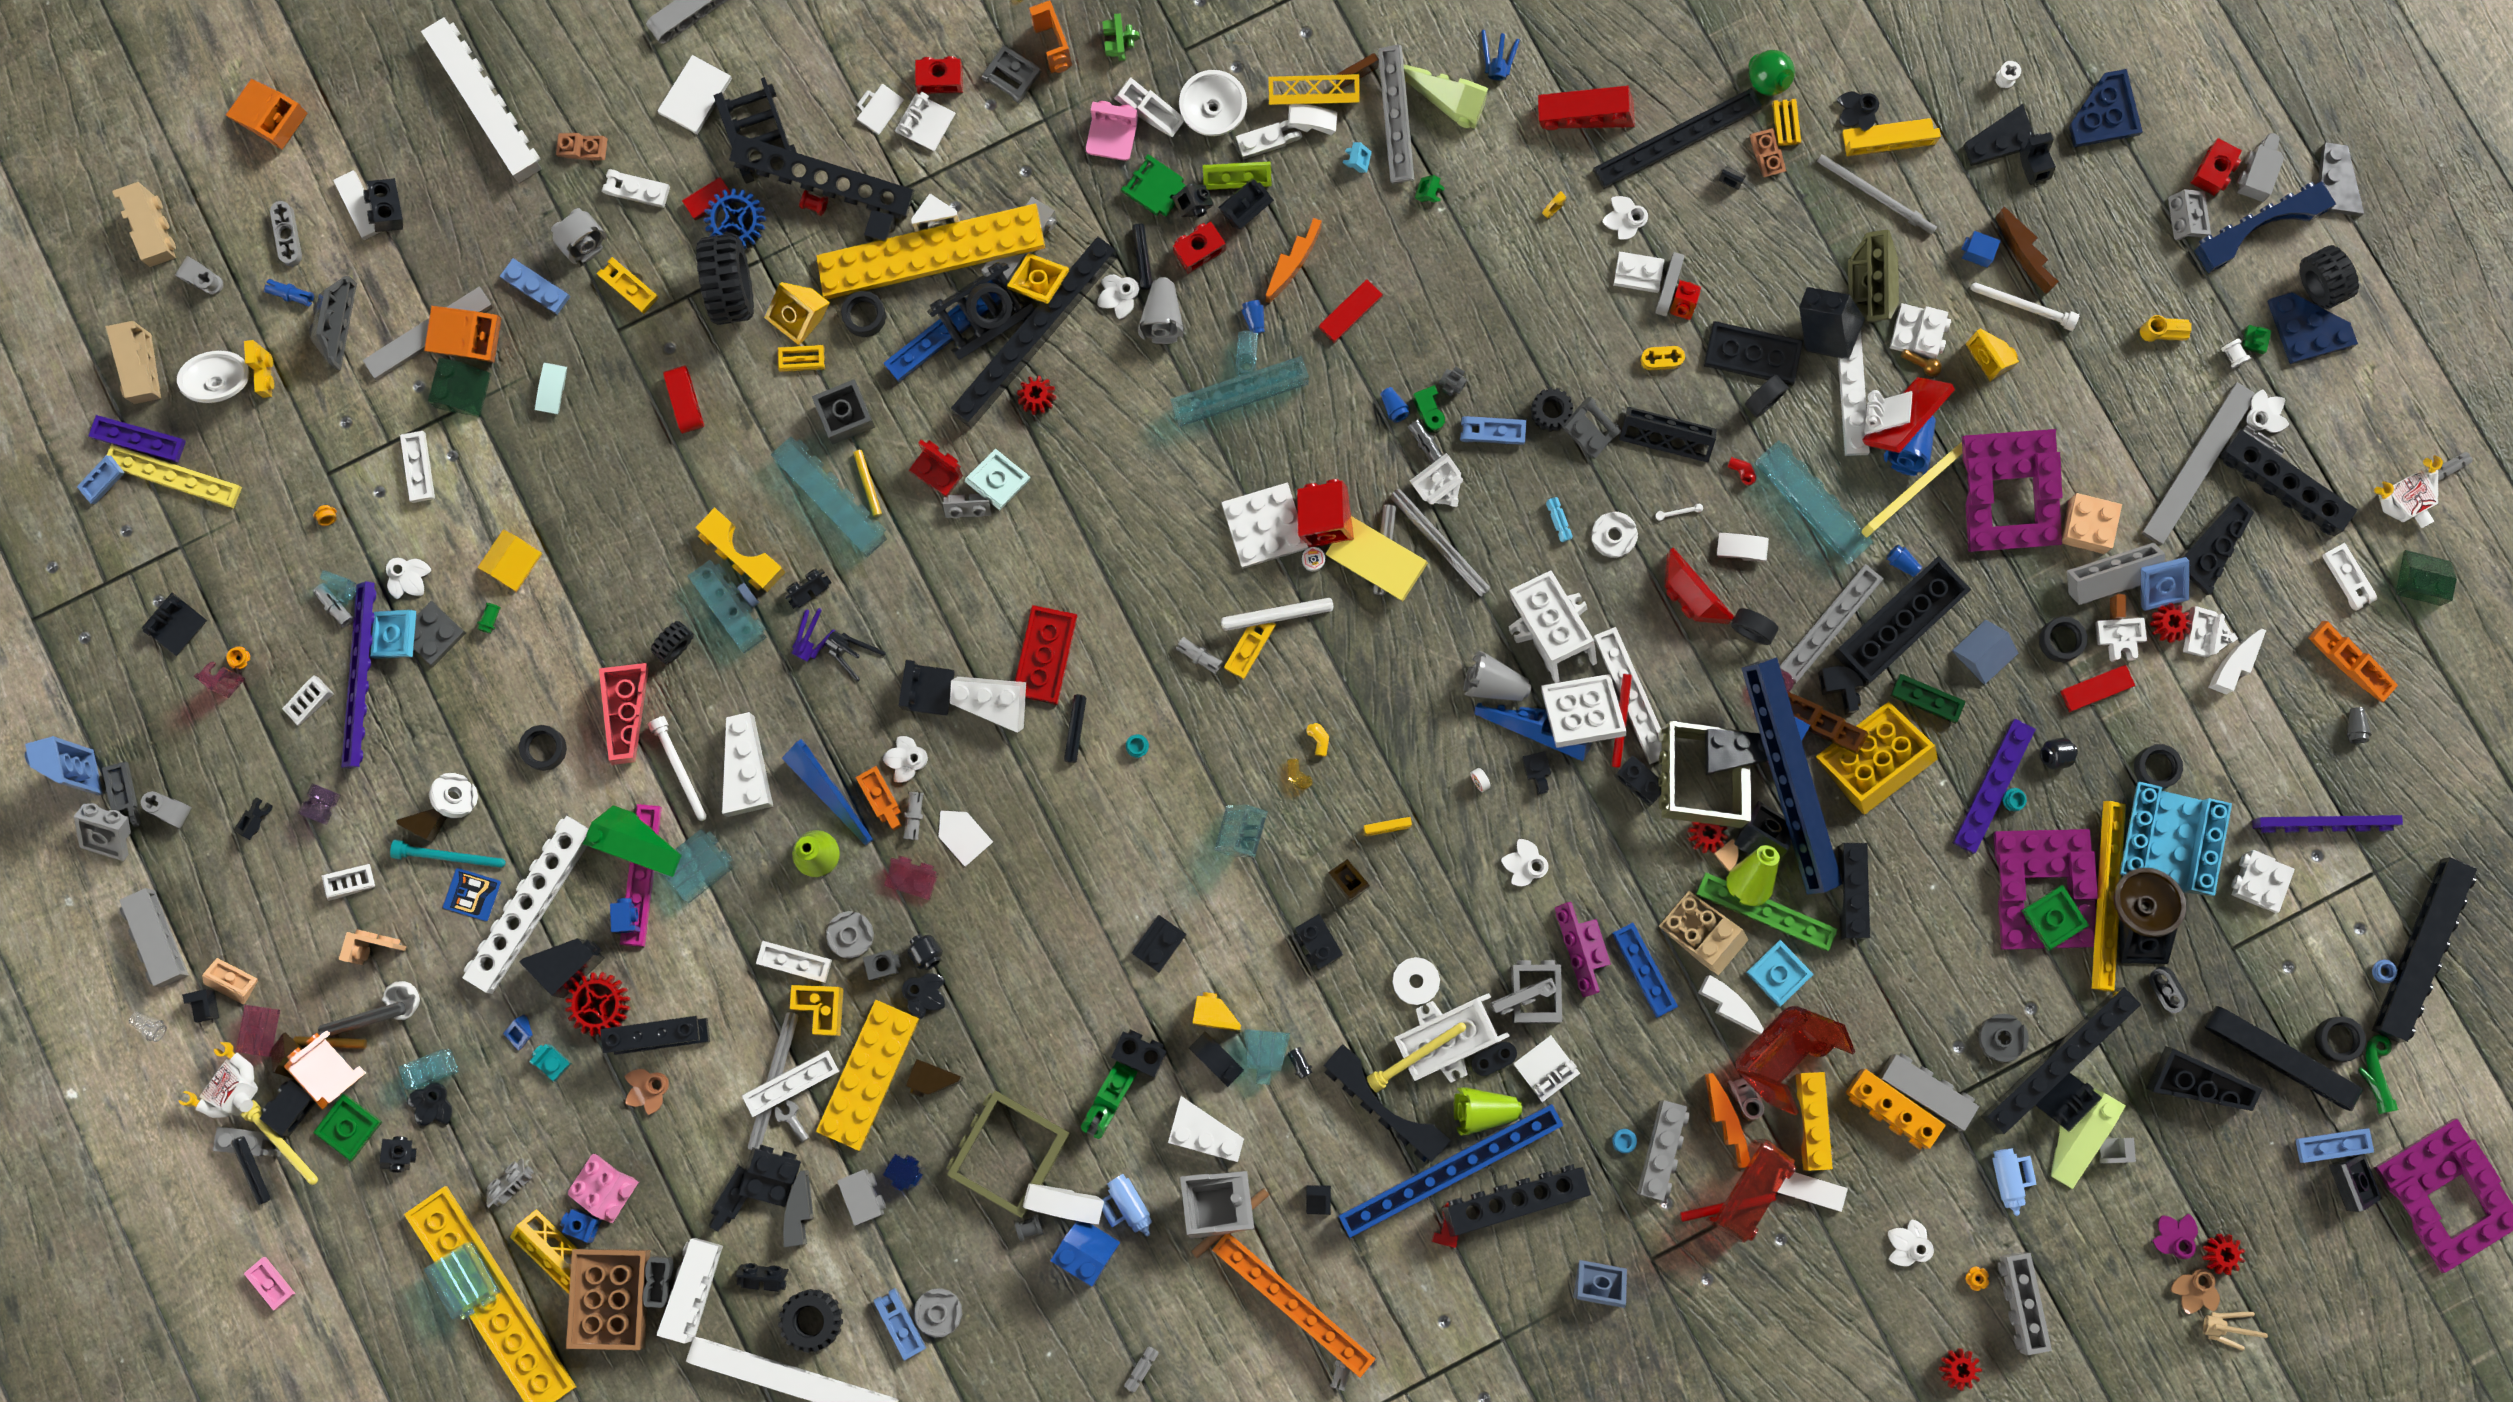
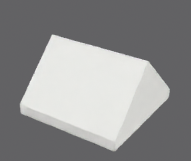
M932 194L928 195L911 219L915 232L960 221L955 209Z

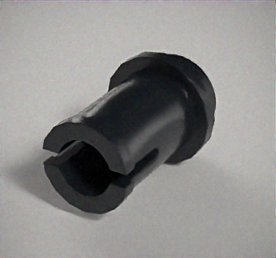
M1301 1047L1287 1053L1296 1070L1295 1076L1298 1075L1302 1079L1313 1073L1311 1070L1312 1065L1309 1066Z

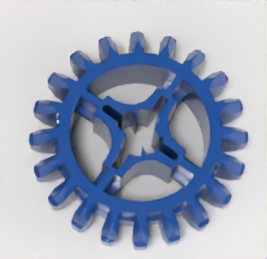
M732 188L731 195H728V192L723 190V198H720L718 194L714 195L717 202L709 201L708 204L713 208L712 210L705 209L704 211L711 216L704 218V222L710 224L705 227L707 232H712L710 236L723 235L726 231L729 232L736 229L742 233L739 239H741L744 249L748 248L747 241L755 245L753 237L756 236L759 239L762 237L757 230H765V226L759 224V222L766 221L765 216H759L765 212L763 207L757 208L760 205V201L757 199L752 202L754 195L751 193L745 198L746 193L743 189H741L739 195H737L735 188ZM739 202L747 206L733 210L727 204ZM723 209L726 217L718 228V214ZM729 211L732 213L733 216L735 215L737 217L739 215L738 220L739 224L742 226L741 228L737 224H734V222L730 224L732 222V219L730 214L728 213ZM752 212L753 222L750 229L747 230L744 222L749 217L748 214Z

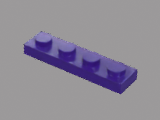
M98 415L95 416L89 433V437L92 439L178 463L186 443L181 438Z

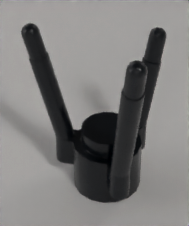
M834 631L827 638L825 646L830 649L829 654L835 657L857 682L860 678L839 655V653L842 655L847 652L857 659L860 657L859 654L849 648V642L882 656L886 655L885 651L854 639L846 633L840 634Z

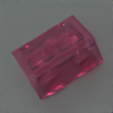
M898 856V859L891 858V866L884 886L930 900L938 877V873L933 871L934 866L922 862L920 866L911 864L912 859Z

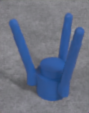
M1482 30L1485 73L1492 80H1505L1506 76L1510 75V68L1520 40H1515L1506 64V60L1502 59L1505 34L1501 33L1498 56L1493 58L1490 63L1486 31Z

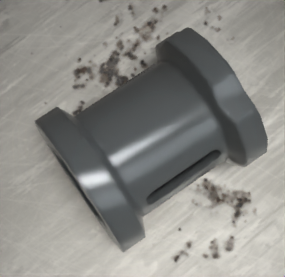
M1038 1214L1021 1222L1018 1220L1014 1221L1020 1242H1023L1027 1237L1044 1234Z

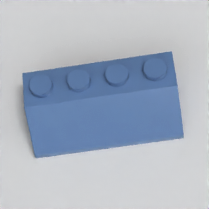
M54 736L25 744V760L34 770L59 784L95 795L103 794L93 749Z

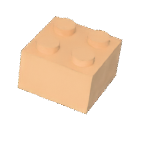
M2076 493L2068 500L2062 528V544L2106 554L2114 546L2122 504Z

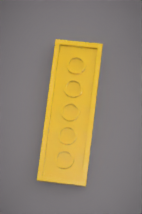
M875 1000L816 1132L861 1151L920 1020L919 1018Z

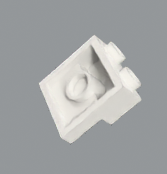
M1901 303L1889 348L1901 352L1907 349L1924 358H1936L1938 353L1942 354L1945 348L1946 341L1942 340L1943 332H1948L1951 319L1947 318L1948 312L1927 306L1922 309Z
M2248 851L2240 859L2239 866H2241L2239 875H2236L2232 881L2231 887L2233 892L2231 895L2271 912L2279 913L2295 869L2276 862L2275 858L2258 851Z

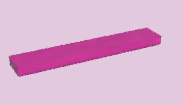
M637 804L636 815L659 836L662 807ZM632 862L629 864L625 898H632L634 908L637 907L638 922H635V926L640 927V932L621 933L620 945L645 947L654 870Z

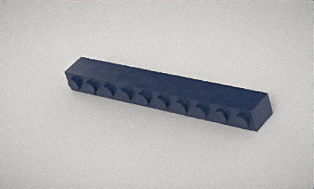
M1776 657L1758 661L1742 667V673L1807 895L1825 893L1842 885V879L1778 659Z

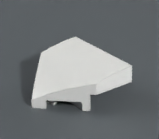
M1447 453L1410 480V483L1424 501H1428L1429 504L1438 503L1454 507L1458 506V494L1463 478L1461 477V472Z
M2197 606L2190 607L2188 620L2193 622L2187 626L2190 629V633L2185 637L2183 652L2201 657H2209L2210 655L2217 654L2219 650L2233 643L2238 638L2235 633H2231L2225 623L2224 614L2218 615L2214 611Z

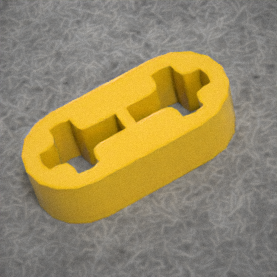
M1678 346L1651 347L1644 350L1640 362L1643 368L1647 370L1676 369L1685 360V353ZM1672 353H1675L1680 358L1675 363L1673 359H1665V357H1670ZM1649 354H1652L1653 358H1661L1656 359L1653 364H1650V360H1646Z

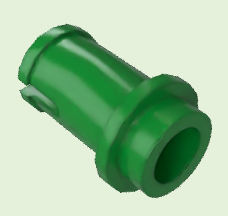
M486 603L480 621H477V629L491 634L492 630H495L494 624L501 607L492 603Z

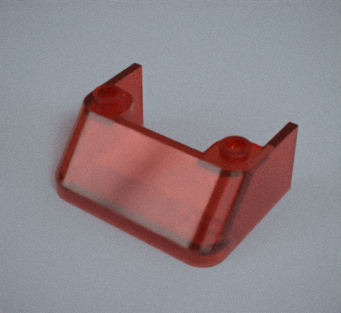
M1791 1006L1783 1010L1737 1058L1735 1066L1741 1077L1766 1103L1797 1115L1799 1112L1787 1085L1781 1082L1808 1054L1814 1057H1823L1834 1047L1852 1055L1856 1051L1845 1024L1804 1008Z
M1767 1139L1754 1140L1753 1143L1758 1146V1149L1717 1216H1708L1706 1219L1707 1222L1738 1242L1745 1243L1747 1240L1752 1241L1759 1230L1756 1226L1786 1178L1790 1179L1796 1170V1166H1794L1795 1160Z

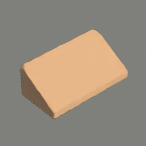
M218 958L202 975L203 983L206 986L241 1004H245L258 982L257 978Z

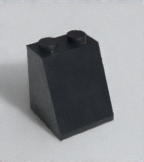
M1807 287L1799 306L1806 351L1849 360L1865 318L1850 294Z
M576 938L525 957L519 962L551 996L565 998L569 994L568 990L575 988L574 982H581V977L587 976L605 958L601 955L603 950L597 943L591 942L588 939Z

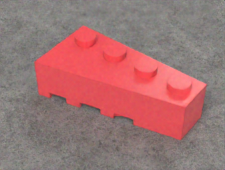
M647 663L599 669L608 758L611 765L636 762L649 671Z

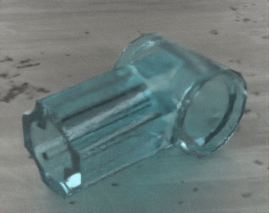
M1252 331L1238 332L1236 371L1238 377L1243 380L1254 378L1257 372L1258 333ZM1245 363L1252 365L1248 370L1240 368Z

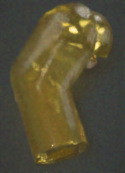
M1287 759L1289 781L1299 789H1308L1312 785L1313 780L1309 775L1306 776L1299 771V759Z

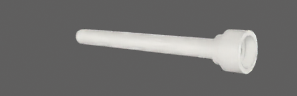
M1979 283L1971 285L1973 292L2058 321L2060 325L2064 326V329L2072 332L2079 319L2080 314L2072 311L2063 314Z
M665 716L650 721L647 725L651 733L659 737L697 819L704 821L706 813L667 734L668 723Z

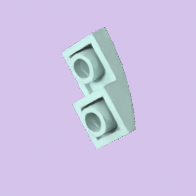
M544 362L535 410L554 414L559 413L567 367Z

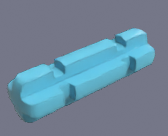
M1555 497L1547 500L1546 505L1548 510L1551 511L1550 515L1556 531H1559L1560 541L1566 542L1571 540L1573 535L1571 530L1567 528L1569 525L1563 509H1560L1559 499Z

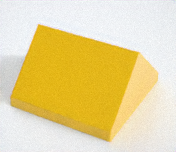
M503 529L477 568L517 592L542 553L519 537Z

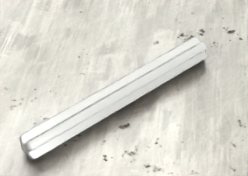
M1324 598L1223 617L1221 619V626L1223 631L1330 612L1333 610V602L1331 598Z

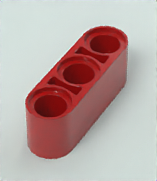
M684 365L664 371V379L680 432L684 434L703 428V418L687 366Z

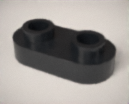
M2164 966L2158 967L2151 972L2149 976L2150 985L2163 1007L2171 1013L2182 1011L2188 1005V997L2174 972ZM2161 975L2166 976L2167 981L2163 980ZM2174 996L2179 998V1002L2175 1001Z
M1500 1042L1476 1054L1471 1062L1472 1070L1479 1076H1488L1512 1064L1517 1057V1050L1509 1042ZM1503 1049H1507L1509 1051L1508 1058H1503L1501 1056V1051ZM1482 1059L1488 1062L1486 1069L1481 1068L1479 1065Z

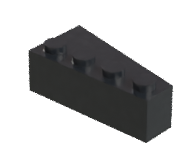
M2165 1046L2146 1090L2155 1093L2249 1111L2254 1110L2263 1090Z

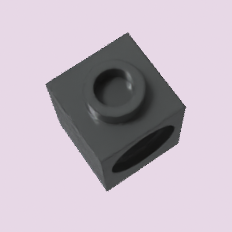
M892 950L863 957L868 980L871 982L899 974L898 968H901V961L899 955H894ZM887 959L889 961V968L883 972L879 971V961Z

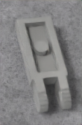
M217 1127L213 1151L235 1153L231 1141L237 1137L244 1136L252 1155L277 1157L281 1155V1152L277 1149H265L266 1140H269V1138L261 1131Z

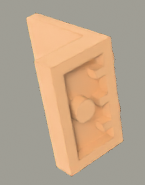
M356 929L355 934L346 933L339 960L363 965L364 961L369 957V942L403 951L406 950V946L399 945L401 941L399 939L379 935L377 939L378 934Z

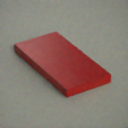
M1917 377L1903 392L1912 391L1910 423L1866 434L1862 439L1864 444L1900 453L1954 392L1953 384Z
M1032 605L1015 677L1016 682H1026V699L1058 705L1078 618L1077 614Z

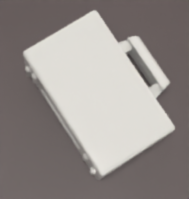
M884 84L879 87L876 93L867 90L857 104L862 110L857 121L879 135L904 99ZM869 95L872 96L866 107H863L862 104Z

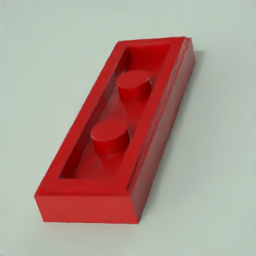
M1366 279L1318 328L1336 343L1383 297V294Z
M2123 665L2065 688L2060 693L2068 711L2072 712L2136 685L2127 665Z

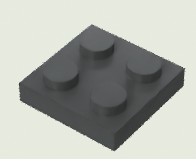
M430 601L416 616L413 649L434 667L466 632L433 601Z

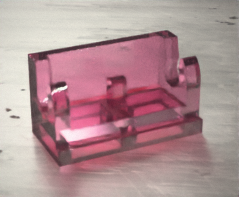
M215 662L208 663L200 673L194 675L208 689L227 698L246 679L241 674L234 673L225 667L221 668L216 675H211V669L216 665Z
M245 1005L235 1052L271 1057L270 1050L274 1044L280 1010Z

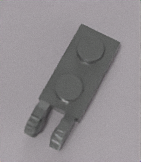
M121 762L103 767L102 772L110 809L117 810L122 815H124L122 811L128 810L132 825L134 827L139 826L141 819L137 810L138 805L129 763Z

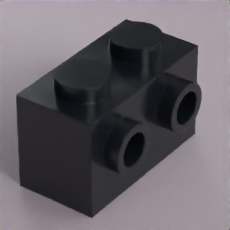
M1320 914L1295 927L1296 934L1293 937L1299 947L1304 946L1308 954L1305 957L1312 968L1316 966L1319 971L1343 956L1342 951Z
M296 1080L286 1081L278 1089L279 1094L274 1100L269 1101L262 1110L264 1113L259 1118L281 1136H290L316 1103Z

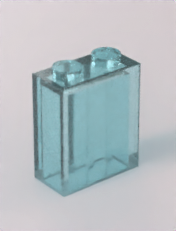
M1226 805L1214 851L1233 857H1255L1268 811L1249 805Z
M700 829L677 847L676 850L682 856L674 876L671 877L664 874L687 903L692 902L734 868L730 863L733 859L725 849L721 851L716 844L719 841L711 831L706 833V831Z
M473 1242L464 1243L423 1269L452 1320L461 1318V1320L467 1319L475 1313L473 1309L479 1305L485 1307L496 1300L495 1295L501 1292Z

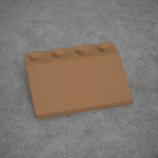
M572 1249L566 1349L642 1350L645 1348L647 1307H645L643 1302V1291L647 1284L645 1268L650 1258V1250Z

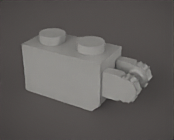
M2276 133L2268 134L2261 141V145L2254 151H2249L2245 159V164H2247L2246 170L2242 171L2237 184H2240L2237 193L2264 202L2272 194L2284 160L2282 153L2277 151L2280 136Z

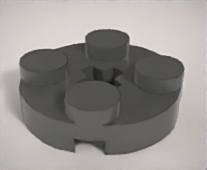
M1997 1014L1986 1019L1982 1023L1978 1037L1984 1055L1999 1062H2009L2017 1059L2026 1050L2029 1042L2028 1031L2024 1024L2022 1025L2017 1020L2018 1018L2010 1014ZM2001 1031H2005V1035L2009 1036V1040L2005 1041V1045L2001 1044V1041L1998 1040V1035H2001Z

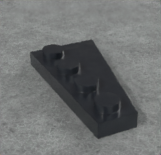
M2238 496L2231 499L2180 556V558L2186 557L2189 560V579L2206 595L2212 594L2215 588L2213 587L2214 584L2221 577L2226 561L2232 556L2238 538H2241L2254 513Z

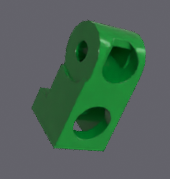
M1435 385L1413 393L1412 397L1423 425L1430 433L1441 431L1445 423V416L1438 410L1434 401L1438 396Z

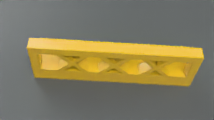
M1359 74L1268 77L1269 105L1360 102ZM1345 79H1354L1355 92L1344 93L1338 86ZM1309 80L1318 81L1313 85ZM1322 80H1329L1335 86L1329 93H1321L1316 88ZM1332 80H1340V81H1339L1338 84L1336 85ZM1273 81H1283L1289 89L1284 94H1273ZM1287 81L1295 82L1292 85H1290ZM1299 81H1306L1312 88L1306 94H1299L1293 87ZM1336 89H1338L1341 93H1333V92H1334ZM1290 90H1292L1295 94L1288 93L1290 92Z
M536 1209L516 1225L510 1238L569 1294L571 1264L564 1260V1254H572V1249L577 1248ZM533 1219H536L542 1225V1231H535L528 1224ZM546 1237L555 1238L559 1242V1248L550 1247L546 1243Z

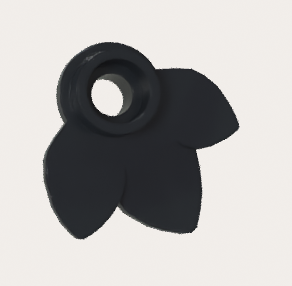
M1850 91L1837 98V102L1845 108L1839 119L1840 125L1853 127L1858 124L1864 132L1873 127L1876 121L1875 113L1879 108V100L1874 94L1866 93L1860 95L1857 92ZM1864 103H1869L1871 108L1865 107Z
M927 973L921 978L912 977L903 983L902 994L908 1000V1010L913 1016L922 1019L926 1009L940 1010L945 1007L944 997L938 991L944 984L945 979L940 975ZM912 985H916L918 987V992L916 994H912L910 992V987Z
M430 1083L424 1089H416L408 1097L407 1104L416 1108L415 1120L420 1127L430 1124L434 1119L443 1125H448L452 1117V1106L446 1100L447 1090L440 1083ZM431 1092L437 1094V1099L432 1097Z

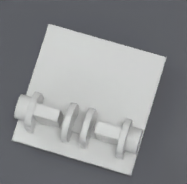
M921 92L920 95L916 93L895 132L935 152L956 113L929 100V96L924 92Z
M1873 390L1868 394L1869 402L1867 403L1865 434L1880 432L1884 429L1910 423L1912 391L1885 399L1877 390Z
M1551 1035L1513 1063L1542 1102L1580 1074L1576 1069L1577 1066L1567 1057Z

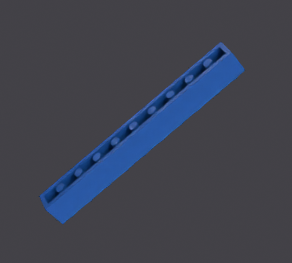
M1549 1104L1338 1216L1349 1238L1564 1125L1553 1104Z

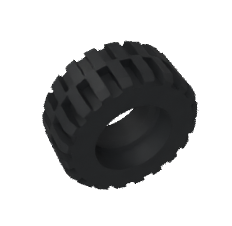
M733 233L701 238L696 246L697 271L704 305L711 322L716 325L750 320L754 314V297L748 261L741 239Z

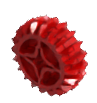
M593 972L590 974V980L585 975L581 977L583 984L578 981L574 982L577 990H568L573 997L572 999L566 998L565 1002L571 1003V1007L565 1008V1011L573 1012L568 1017V1020H577L573 1025L575 1029L582 1026L581 1033L586 1034L589 1031L590 1036L595 1037L597 1031L601 1036L600 1029L612 1028L613 1024L616 1027L622 1026L619 1018L626 1020L628 1017L622 1014L623 1010H630V1007L624 1005V1002H628L631 999L628 996L623 997V994L628 989L625 987L619 989L622 985L621 980L614 982L615 976L609 975L606 979V973L601 972L598 977ZM605 985L612 993L601 996L598 991H595L593 986ZM587 991V1003L581 1007L582 997ZM596 1000L602 1001L599 1005L600 1009L594 1008L597 1004ZM615 1002V1009L610 1016L608 1007L611 1003ZM595 1013L598 1018H601L602 1023L592 1024L584 1016Z

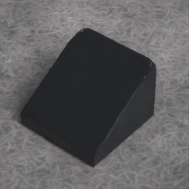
M1725 166L1719 181L1739 190L1746 176Z

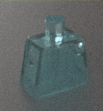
M1245 1029L1247 1068L1257 1069L1256 1084L1270 1085L1271 1071L1281 1072L1290 1033Z

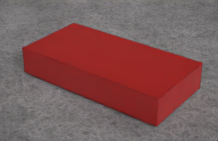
M719 177L683 199L682 202L696 221L706 215L705 209L712 210L713 207L708 202H717L714 195L718 194L720 198H723V190H726L728 195H731V192L722 178Z

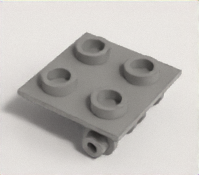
M523 1158L517 1163L515 1161L512 1162L505 1169L506 1174L500 1179H494L488 1185V1191L486 1192L488 1208L493 1203L498 1207L501 1204L504 1205L512 1197V1194H516L512 1185L520 1190L522 1188L521 1185L524 1186L532 1179L531 1175L534 1171L529 1166L524 1168Z

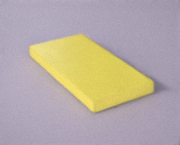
M1351 516L1354 539L1332 543L1326 552V556L1403 602L1428 562Z

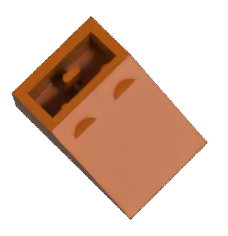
M251 79L226 116L283 150L308 113L299 103L279 91Z
M431 306L424 351L494 363L502 318L498 315Z

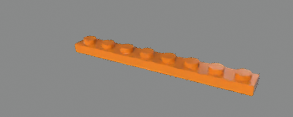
M1230 1233L1225 1234L1212 1249L1215 1254L1359 1378L1363 1376L1376 1360Z

